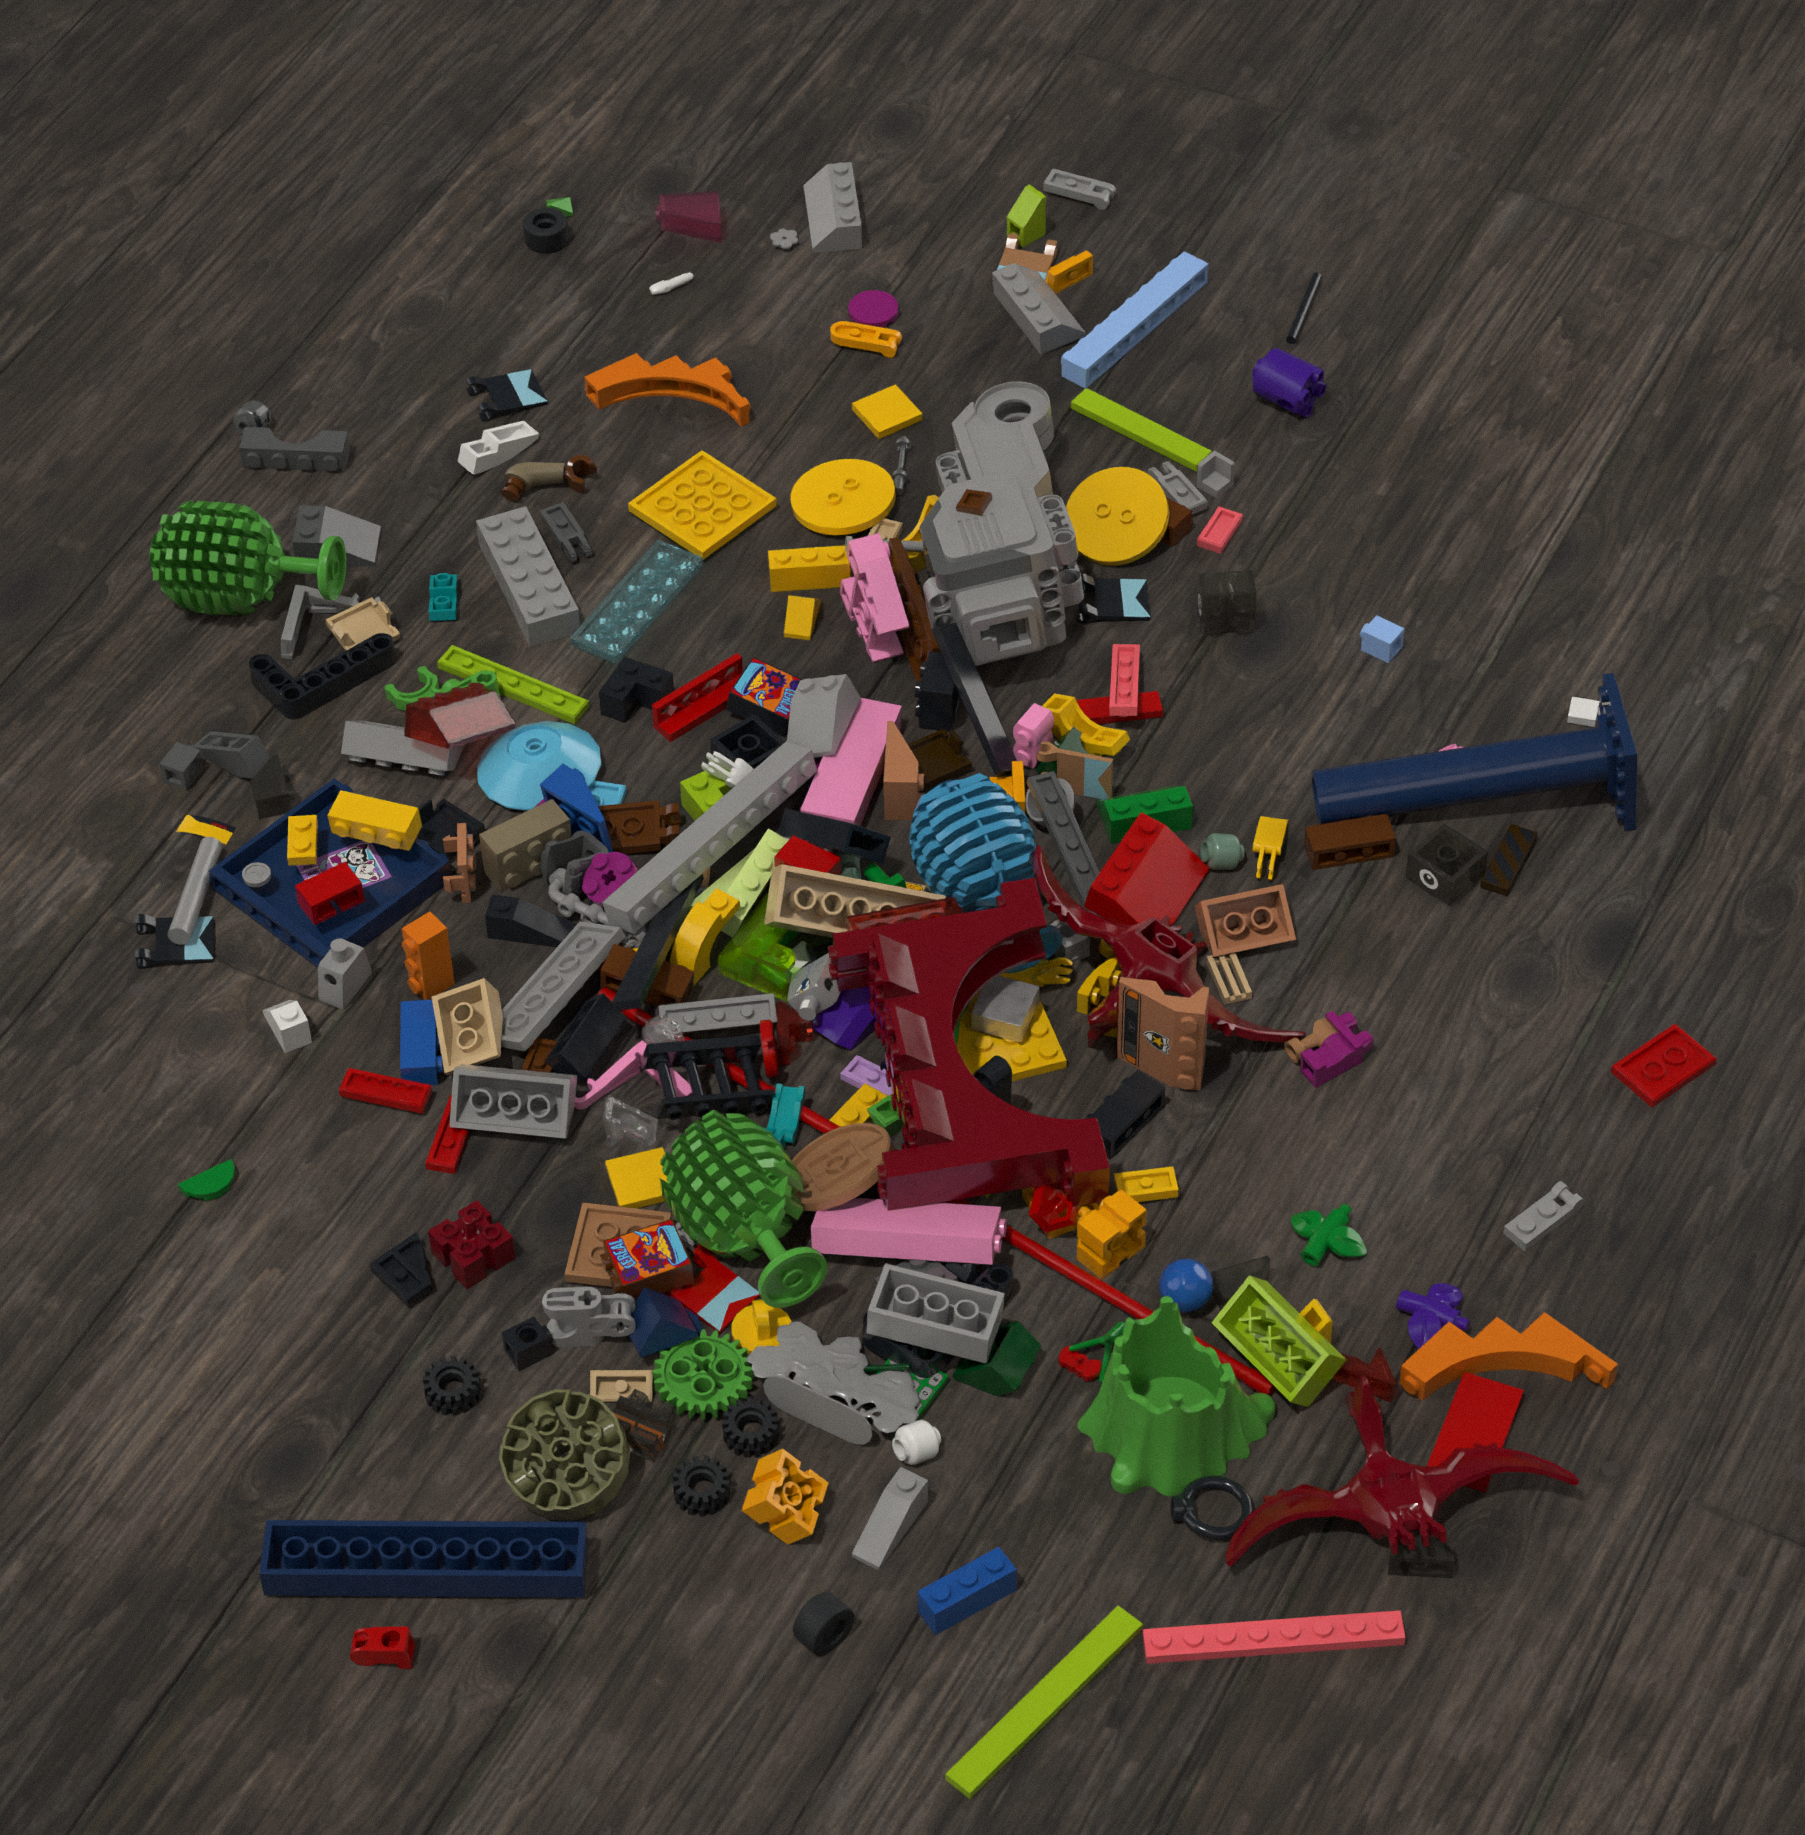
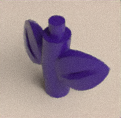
M1437 1283L1431 1286L1427 1296L1405 1289L1400 1293L1396 1309L1413 1314L1408 1321L1407 1329L1413 1344L1418 1350L1448 1322H1451L1460 1330L1465 1332L1468 1330L1470 1320L1461 1317V1311L1454 1309L1462 1301L1463 1295L1459 1288L1446 1283Z

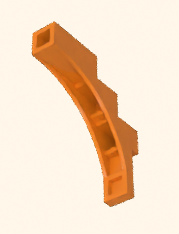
M635 353L584 377L586 396L599 410L634 398L674 396L694 399L715 406L727 412L741 427L750 423L749 411L751 407L745 397L742 398L730 383L732 376L729 368L723 365L716 357L690 369L689 365L683 363L676 355L650 366L648 361H644Z

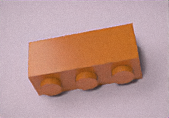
M431 912L403 927L402 947L406 955L404 963L409 975L407 980L408 986L414 994H419L425 1000H431L432 996L438 995L455 985L447 927Z

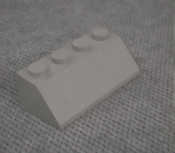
M852 162L827 164L804 184L812 251L826 252L862 249L861 220Z
M1016 263L992 272L994 295L1041 355L1086 336L1085 331L1039 272Z
M363 720L345 721L341 754L350 755L349 760L366 762V758L376 759V765L392 767V762L401 763L402 769L418 771L419 767L429 768L428 773L445 775V771H454L464 748L466 737Z
M461 1064L455 1067L453 1071L450 1127L567 1138L575 1107L577 1075Z

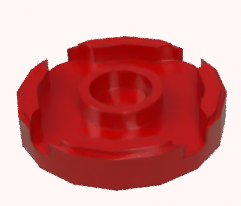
M770 1019L760 1020L767 1078L778 1077L779 1066L773 1022Z

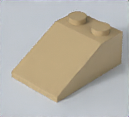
M485 978L432 996L444 1073L446 1075L453 1074L454 1068L461 1064L476 1066L500 1057L503 1024L498 990Z

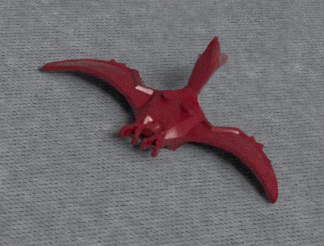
M1040 845L1036 846L1033 852L1034 871L1040 890L1049 903L1048 910L1057 914L1059 921L1066 922L1076 934L1104 940L1114 951L1122 969V977L1156 981L1162 990L1170 991L1186 998H1190L1202 987H1205L1196 971L1197 956L1200 955L1207 943L1201 941V943H1191L1194 934L1189 932L1184 938L1180 935L1183 927L1181 925L1169 927L1170 917L1167 915L1161 921L1151 917L1141 923L1129 926L1112 923L1083 909L1069 896L1056 879L1043 848ZM1119 984L1096 1008L1092 1009L1088 1016L1087 1046L1090 1048L1104 1034L1118 1026ZM1209 993L1207 1023L1211 1025L1213 1030L1222 1031L1227 1037L1234 1035L1255 1041L1287 1042L1293 1038L1302 1040L1306 1036V1032L1276 1030L1241 1019L1229 1012Z
M1362 1376L1360 1382L1355 1387V1391L1348 1392L1345 1398V1403L1350 1411V1415L1353 1417L1367 1455L1362 1469L1348 1484L1335 1491L1301 1484L1289 1491L1280 1489L1275 1496H1264V1503L1246 1517L1232 1536L1225 1555V1562L1228 1567L1232 1566L1253 1543L1268 1532L1286 1523L1311 1517L1339 1516L1358 1521L1374 1538H1389L1392 1554L1398 1553V1540L1403 1545H1407L1409 1550H1414L1415 1538L1412 1532L1419 1530L1421 1543L1424 1547L1429 1546V1533L1433 1537L1440 1539L1441 1543L1447 1542L1444 1526L1436 1522L1435 1519L1442 1502L1459 1487L1487 1475L1503 1472H1528L1546 1475L1571 1485H1578L1579 1479L1575 1474L1551 1461L1523 1451L1497 1447L1495 1442L1488 1446L1475 1444L1474 1448H1455L1452 1454L1439 1466H1419L1398 1460L1389 1455L1385 1449L1381 1404L1372 1395L1366 1376Z

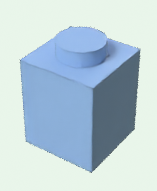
M1376 615L1369 624L1366 623L1360 632V638H1362L1361 651L1389 663L1403 648L1405 628Z

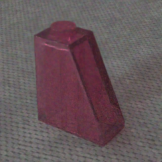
M718 191L659 195L660 205H655L656 220H661V230L713 242H722Z

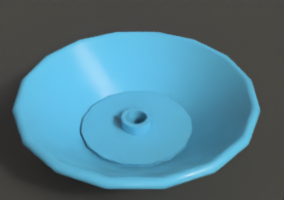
M543 721L524 724L501 734L484 750L477 765L478 785L490 800L508 809L528 811L544 799L540 784L562 763L571 769H578L584 775L588 787L594 783L602 765L600 747L588 732L569 723Z

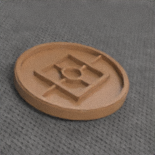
M850 1124L829 1131L805 1146L792 1159L798 1168V1173L802 1176L804 1193L796 1188L794 1189L796 1190L795 1195L801 1200L800 1205L803 1206V1210L820 1211L839 1206L856 1198L879 1180L877 1165H882V1152L894 1151V1143L888 1132L876 1124Z

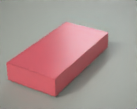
M1218 506L1197 538V546L1221 554L1241 524L1243 514Z

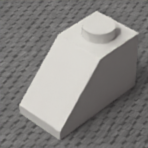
M288 1000L263 1010L267 1022L285 1053L312 1043L308 1019L297 1001Z

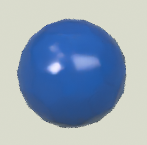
M1189 1258L1177 1259L1167 1265L1162 1272L1159 1280V1292L1161 1297L1170 1296L1173 1299V1303H1178L1181 1313L1196 1312L1210 1300L1213 1292V1279L1209 1270L1199 1261Z

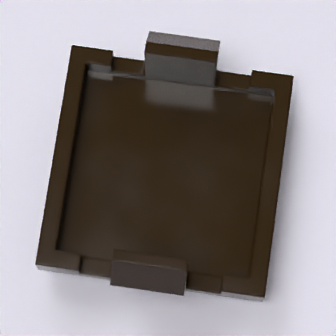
M941 729L908 744L918 761L919 774H924V790L972 769V762L967 756L964 757L962 755V745L965 743L956 732L951 730L948 735L944 729Z

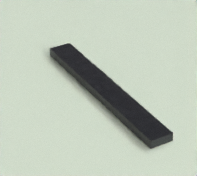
M703 874L654 916L612 1001L615 1011L642 1007L704 879Z

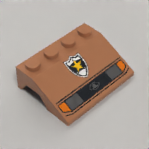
M1120 977L1117 1058L1171 1087L1201 1090L1205 1066L1209 988L1202 987L1190 998L1165 995L1156 981Z

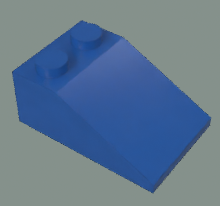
M562 763L540 784L544 801L547 802L553 799L570 819L572 834L578 831H587L608 849V853L613 852L605 820L585 781L584 775L578 769H571Z

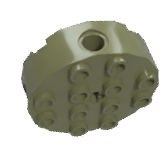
M555 1389L532 1397L513 1413L506 1426L507 1430L503 1436L499 1454V1461L505 1480L513 1493L528 1510L549 1520L575 1521L599 1512L617 1496L628 1475L630 1448L624 1429L605 1403L590 1394L586 1395L582 1392ZM567 1452L568 1455L563 1458L562 1454Z

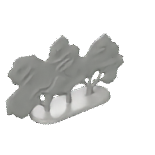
M790 1322L789 1325H782L777 1328L779 1346H757L746 1358L747 1362L752 1364L755 1376L767 1378L763 1385L764 1392L777 1408L857 1445L870 1442L872 1429L865 1417H871L879 1431L889 1433L895 1432L903 1423L916 1422V1418L919 1416L914 1408L920 1400L918 1393L913 1388L914 1382L910 1373L885 1371L871 1376L865 1374L864 1368L868 1365L866 1356L860 1353L862 1345L859 1337H839L830 1345L823 1346L818 1338L817 1331L802 1322ZM790 1372L796 1373L793 1380L789 1378ZM835 1395L844 1398L849 1406L828 1396ZM855 1398L858 1403L855 1406H853L851 1404V1399ZM871 1402L876 1405V1408L869 1411L863 1408L857 1411V1408L865 1403ZM874 1412H881V1415L878 1417L872 1415Z

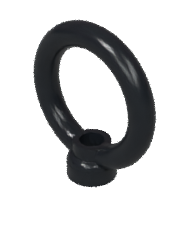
M1206 1476L1189 1483L1180 1496L1171 1497L1172 1521H1184L1193 1532L1202 1537L1226 1540L1232 1538L1246 1517L1254 1511V1504L1250 1494L1239 1483L1226 1477ZM1216 1488L1225 1490L1233 1494L1240 1502L1242 1508L1241 1516L1230 1526H1209L1201 1522L1194 1515V1496L1205 1489Z

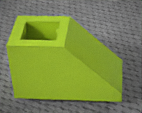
M1031 185L1025 186L1007 216V236L1009 233L1019 234L1018 242L1023 248L1043 237L1046 229V196Z

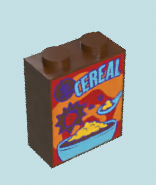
M673 1219L603 1240L605 1253L600 1254L601 1262L605 1272L611 1271L612 1273L610 1282L615 1294H627L636 1301L644 1287L662 1293L694 1282L692 1263Z

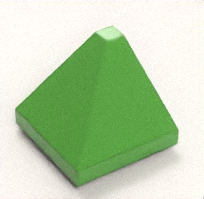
M570 197L546 200L547 208L557 209L566 217L573 216Z

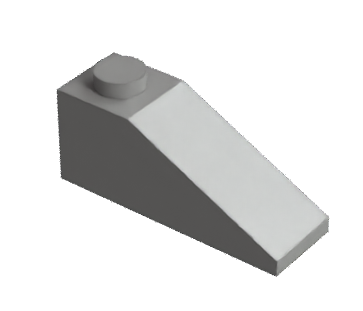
M902 1467L899 1468L884 1489L852 1552L853 1558L877 1570L881 1569L928 1503L927 1479Z

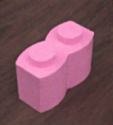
M1034 703L1015 724L1013 735L1016 743L1013 747V753L1017 761H1023V766L1033 769L1039 763L1037 753L1041 751V743L1043 741L1054 742L1051 732L1054 725V717L1051 710Z

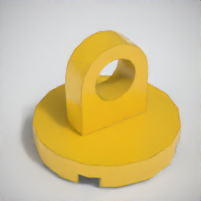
M763 1299L752 1301L751 1306L745 1307L736 1314L732 1322V1341L739 1340L740 1349L747 1348L749 1356L757 1346H779L777 1328L782 1325H789L792 1321L781 1308L771 1307Z

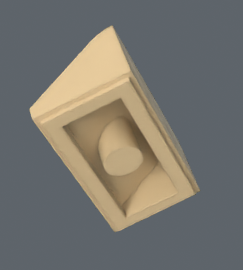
M590 1370V1395L601 1399L603 1402H652L653 1370Z

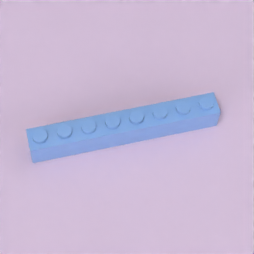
M1185 251L1176 259H1173L1167 267L1159 271L1131 298L1126 299L1123 305L1116 311L1111 312L1108 318L1101 324L1096 325L1093 331L1086 337L1081 338L1071 350L1063 354L1061 358L1062 377L1083 388L1089 387L1208 283V263Z

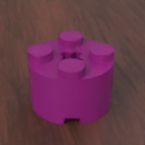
M620 852L596 854L585 872L582 890L594 904L599 905L604 910L602 902L638 872L640 868L627 855Z

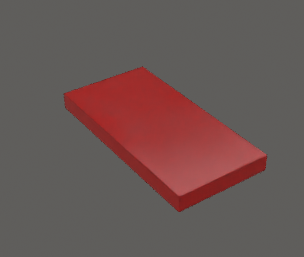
M1464 1372L1427 1466H1439L1452 1454L1455 1448H1474L1475 1444L1488 1446L1494 1442L1497 1444V1447L1503 1448L1523 1398L1524 1390ZM1493 1474L1464 1486L1486 1493Z

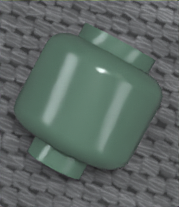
M1212 833L1201 844V860L1212 870L1230 871L1237 867L1239 861L1243 860L1244 846L1240 844L1238 838L1233 834Z

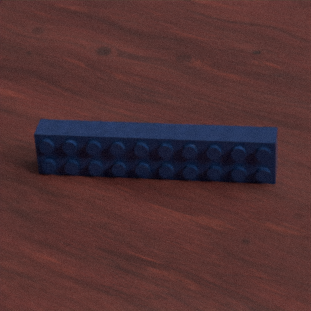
M266 1520L259 1575L264 1595L584 1598L588 1557L586 1522Z

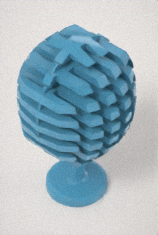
M978 773L965 779L945 781L920 797L911 821L909 837L910 849H912L911 855L917 872L929 891L946 896V907L953 909L956 914L997 908L996 896L1000 895V883L1033 878L1035 872L1033 852L1036 848L1033 829L1026 814L1021 810L1015 799L1007 794L997 783H993L988 777ZM1047 925V928L1040 929L1046 960L1059 949L1063 942L1061 932L1053 925ZM1042 960L1032 961L1017 966L1013 969L1006 971V973H1018L1024 971L1026 969L1034 967L1037 963H1039Z

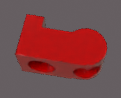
M409 1626L361 1628L353 1634L350 1659L361 1666L397 1664L399 1669H412L416 1644Z

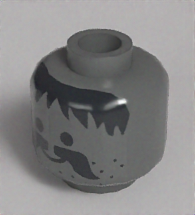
M254 400L246 402L235 412L233 417L234 426L242 436L245 427L269 428L272 421L269 409L263 403Z

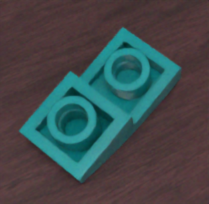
M439 573L437 575H430L429 621L456 620L457 574Z

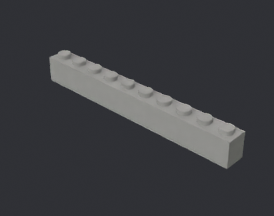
M789 741L781 745L602 902L609 924L621 927L622 930L632 934L636 933L817 772L812 750Z

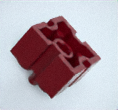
M478 1200L458 1211V1220L451 1222L447 1218L428 1231L431 1253L445 1268L451 1265L453 1276L466 1290L485 1279L486 1270L490 1267L497 1271L516 1259L513 1236L499 1222L496 1224L492 1223L490 1212Z

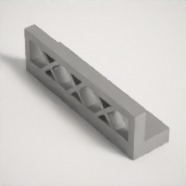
M774 993L659 1005L655 1010L656 1018L659 1019L661 1036L760 1025V1020L768 1019L773 1024L777 1023Z

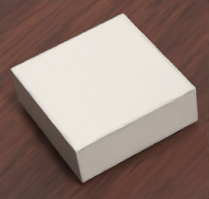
M1572 697L1567 723L1595 727L1599 701Z

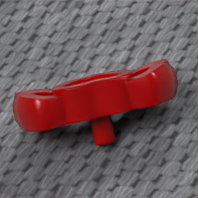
M1070 1346L1060 1351L1058 1357L1060 1367L1067 1368L1069 1372L1075 1373L1077 1377L1083 1378L1085 1382L1093 1381L1100 1376L1102 1369L1100 1360H1089L1085 1354H1079L1078 1350L1071 1352L1069 1351Z

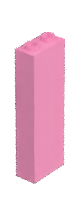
M865 698L860 699L835 754L823 756L800 812L861 826L885 767L887 721H893L900 731L902 726V706Z
M854 1198L839 1206L817 1211L811 1225L812 1248L822 1254L992 1265L996 1253L1001 1252L1002 1237L1006 1236L1007 1220L1002 1219L1001 1207L933 1203L888 1211L885 1200Z

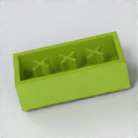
M1250 1275L1212 1321V1324L1290 1402L1305 1407L1310 1406L1346 1361L1267 1281Z

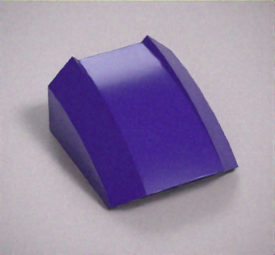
M869 987L841 991L837 1001L832 1006L816 1014L813 1020L807 1021L809 1026L834 1043L853 1050L875 1030L874 1022H876V1018L870 1012L869 998L871 996Z

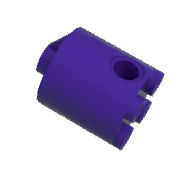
M1279 348L1272 349L1264 358H1260L1253 369V392L1255 395L1306 418L1311 414L1317 397L1321 398L1324 395L1327 384L1323 382L1324 371L1321 368Z

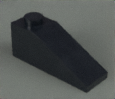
M499 895L491 896L485 914L488 938L549 947H558L577 925L520 898Z

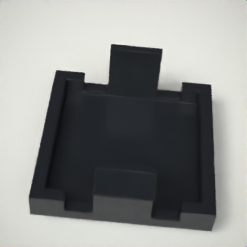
M444 798L436 804L437 808L433 810L432 800H428L418 809L422 827L417 838L426 841L430 848L439 854H444L449 860L457 852H444L443 838L448 835L450 837H457V823H466L467 834H473V840L485 830L482 822Z

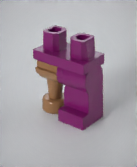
M1332 1010L1325 1014V1018L1318 1019L1314 1023L1313 1033L1301 1041L1293 1038L1285 1042L1284 1048L1292 1062L1297 1063L1301 1061L1300 1072L1317 1088L1347 1071L1353 1065L1361 1064L1363 1054L1373 1048V1037L1367 1030L1354 1035L1352 1031L1357 1029V1021L1350 1011L1337 1016ZM1315 1047H1319V1049L1315 1051L1312 1050Z

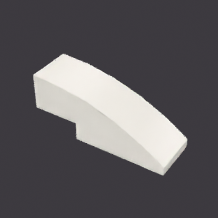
M525 421L483 430L482 439L461 444L458 462L473 475L487 471L522 452L539 438V433Z

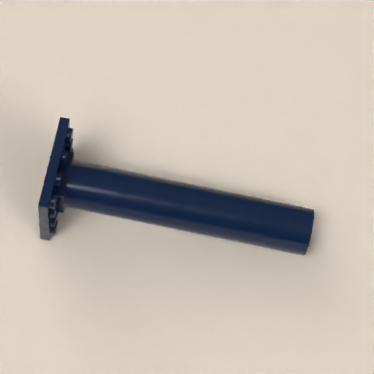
M1614 673L1602 674V686L1598 687L1599 701L1602 705L1598 706L1597 727L1312 770V789L1319 824L1387 814L1388 816L1605 783L1611 801L1616 800L1617 803L1615 804L1617 821H1622L1624 831L1636 830L1637 751Z

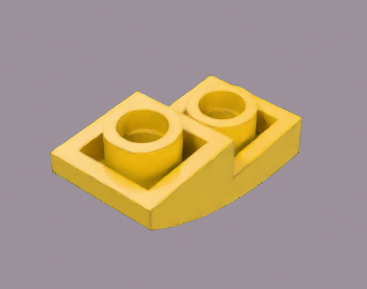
M1112 957L1097 967L1081 985L1077 992V1012L1088 1015L1092 1005L1098 1004L1100 996L1106 997L1119 984L1122 971L1119 970V962L1116 957Z

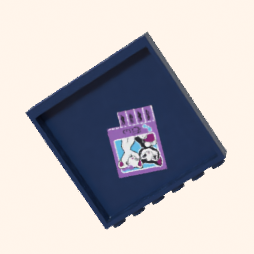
M335 778L209 870L212 889L317 968L331 949L330 945L333 940L341 938L362 948L441 889L444 886L443 876H451L449 859L444 854L437 853L430 848L426 841L419 840L417 837L410 851L333 834L327 816L340 790L354 793L351 787L346 784L343 785ZM317 815V864L288 866V816ZM256 862L266 864L271 872V879L267 884L261 887H250L244 883L242 871L247 865ZM346 862L362 882L365 902L342 912L335 902L331 901L330 903L337 911V915L314 925L298 905L295 885L331 867Z

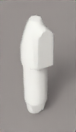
M689 272L668 281L662 280L651 285L649 289L652 295L665 294L674 288L688 283L693 279L694 275Z

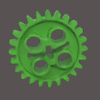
M702 1329L700 1336L668 1348V1351H659L660 1359H655L653 1380L655 1391L659 1392V1400H666L668 1409L676 1406L677 1415L687 1410L689 1419H692L695 1413H700L701 1419L705 1420L706 1414L709 1412L712 1413L714 1418H718V1410L722 1409L724 1412H728L730 1404L736 1407V1400H739V1398L746 1399L748 1397L747 1389H752L754 1372L752 1364L746 1360L748 1357L747 1348L740 1349L739 1340L730 1343V1334L718 1338V1330H715L711 1336H707L705 1329Z

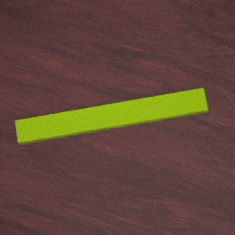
M1117 1606L945 1774V1780L971 1799L1142 1631L1143 1623L1120 1606Z

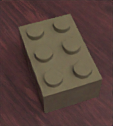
M551 799L479 834L484 873L501 893L542 874L540 862H542L541 853L545 850V844L552 840L560 841L571 838L570 819L556 802Z

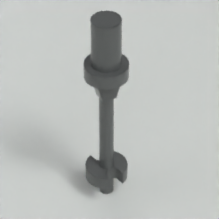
M905 436L899 438L895 445L898 446L897 451L900 452L898 468L892 473L896 495L903 494L904 484L908 478L907 473L903 470L905 453L910 451L911 445H908L909 439Z

